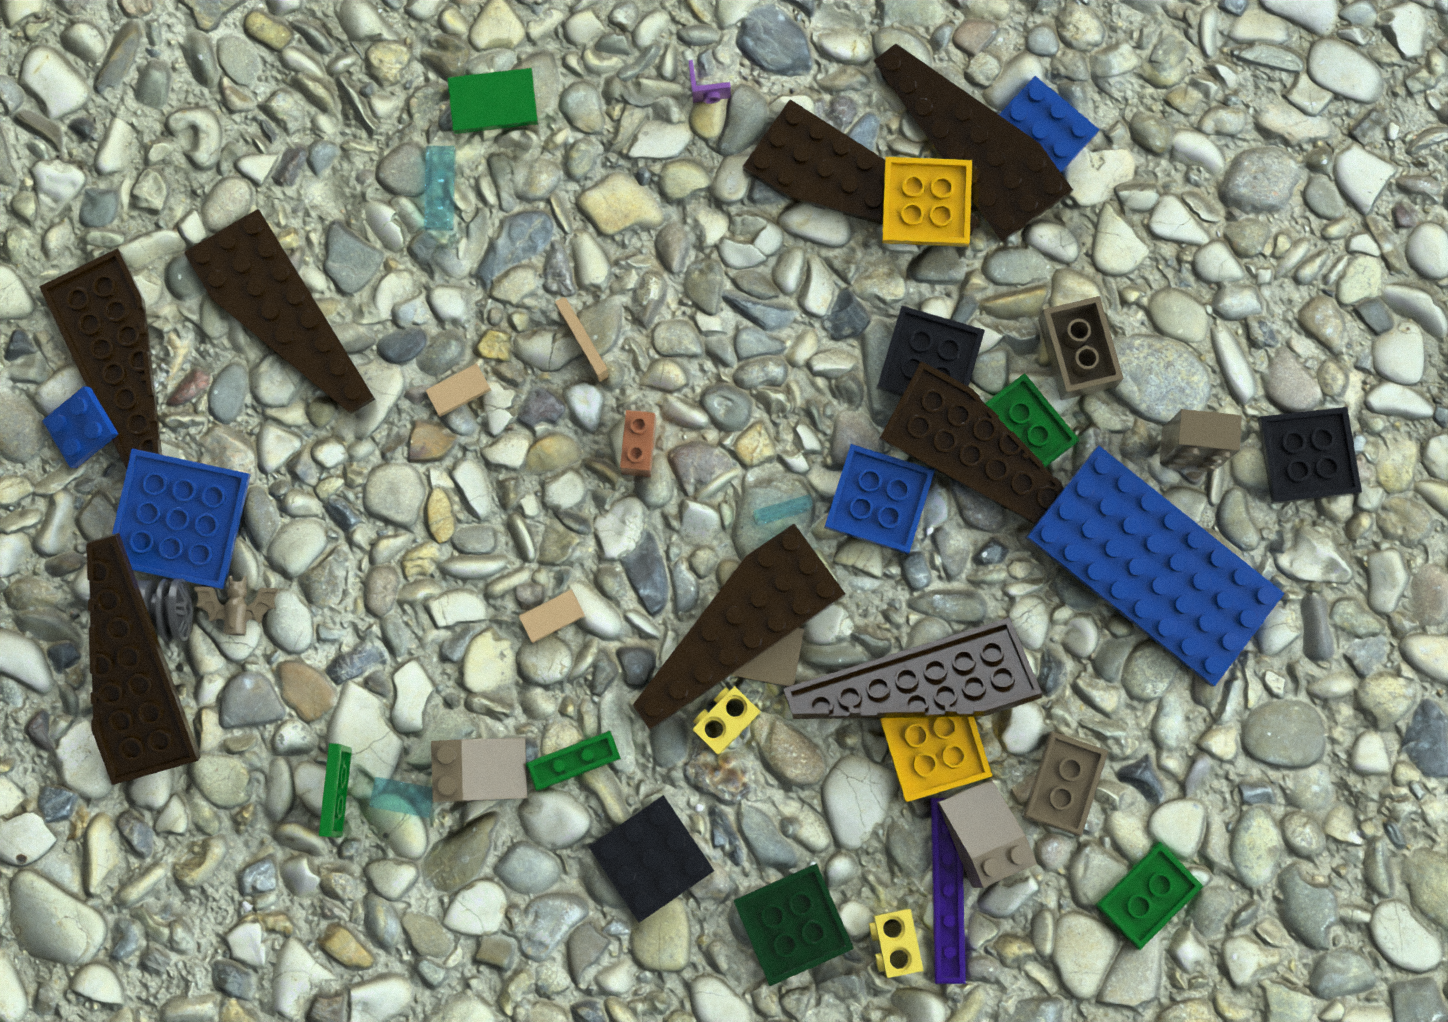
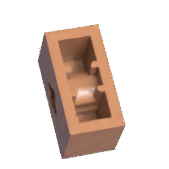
M626 410L620 463L622 475L651 477L657 422L655 413Z

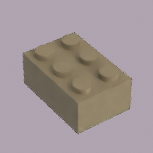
M1100 296L1043 309L1038 321L1061 401L1116 388L1124 378Z
M1181 409L1162 428L1160 463H1166L1169 468L1173 469L1195 466L1198 471L1214 472L1215 469L1221 467L1240 451L1242 415Z

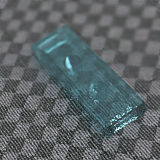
M426 146L424 228L426 231L454 230L455 146Z

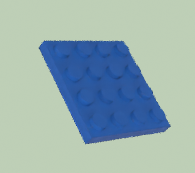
M132 449L112 534H120L132 569L225 589L251 474Z

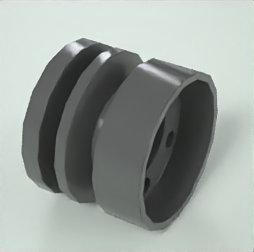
M163 579L159 583L158 588L152 580L137 581L157 638L160 635L161 639L165 642H171L173 639L176 641H186L189 638L192 625V601L186 580L174 579L171 582L168 579Z

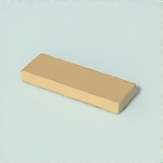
M562 297L555 301L558 312L599 382L608 378L609 374L606 365L568 300Z

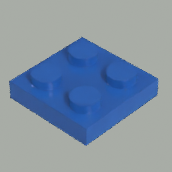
M83 386L42 420L70 468L81 466L119 435L91 387Z

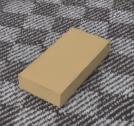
M476 363L425 391L439 417H442L491 391V388Z
M572 589L519 616L532 643L586 617Z

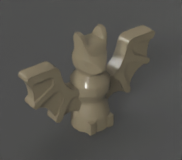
M229 576V587L227 589L229 600L225 605L219 602L214 588H194L198 595L196 606L207 611L209 622L213 623L219 619L224 620L223 634L237 636L246 635L247 621L255 620L258 623H262L264 614L269 610L276 609L275 599L280 590L278 588H260L254 602L247 606L245 602L247 596V576H243L242 581H233V576Z

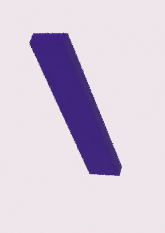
M930 798L934 983L966 984L963 864L937 802L946 798Z

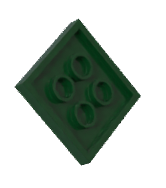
M817 863L733 900L769 986L854 949Z

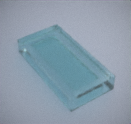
M810 494L754 510L753 518L757 526L811 511L813 502Z
M375 777L369 807L430 818L433 805L432 787Z

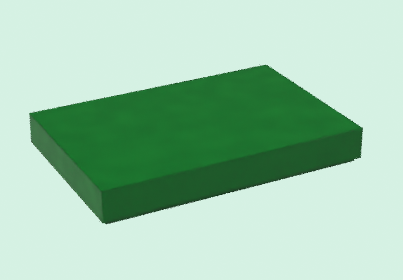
M532 68L448 77L454 134L538 125Z
M1025 373L985 403L999 416L998 418L1011 432L1013 431L1044 464L1045 468L1080 441Z
M329 743L319 828V836L343 837L352 749L342 744Z
M1157 842L1095 906L1137 950H1141L1204 886L1161 842Z

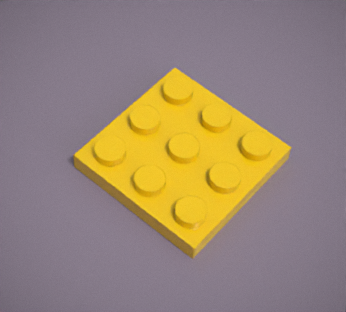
M886 157L882 243L969 247L972 160Z
M974 717L879 718L905 803L992 777Z

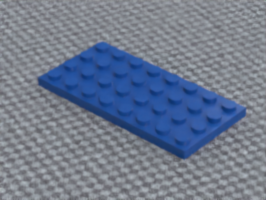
M1097 446L1026 536L1027 540L1211 687L1216 686L1285 594L1101 446Z

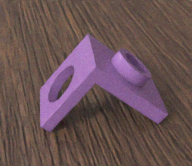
M689 60L693 103L704 101V103L713 104L719 102L720 99L731 98L730 82L696 86L693 60Z

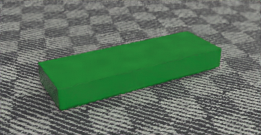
M607 731L529 761L526 765L536 791H540L618 761L621 757L611 731Z

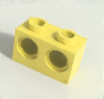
M735 686L730 691L727 688L723 689L714 699L717 703L710 712L704 709L693 720V723L696 725L692 729L693 732L717 756L760 714V710ZM731 701H739L743 705L744 710L739 716H730L726 711L727 704ZM711 722H717L723 728L722 734L717 738H710L705 733L706 726Z
M911 909L873 915L874 922L869 923L872 942L878 941L880 953L875 954L878 972L884 971L885 977L891 978L924 971ZM890 919H895L900 926L899 933L894 937L886 936L883 930L885 922ZM896 950H902L906 955L905 964L899 968L893 967L890 963V956Z

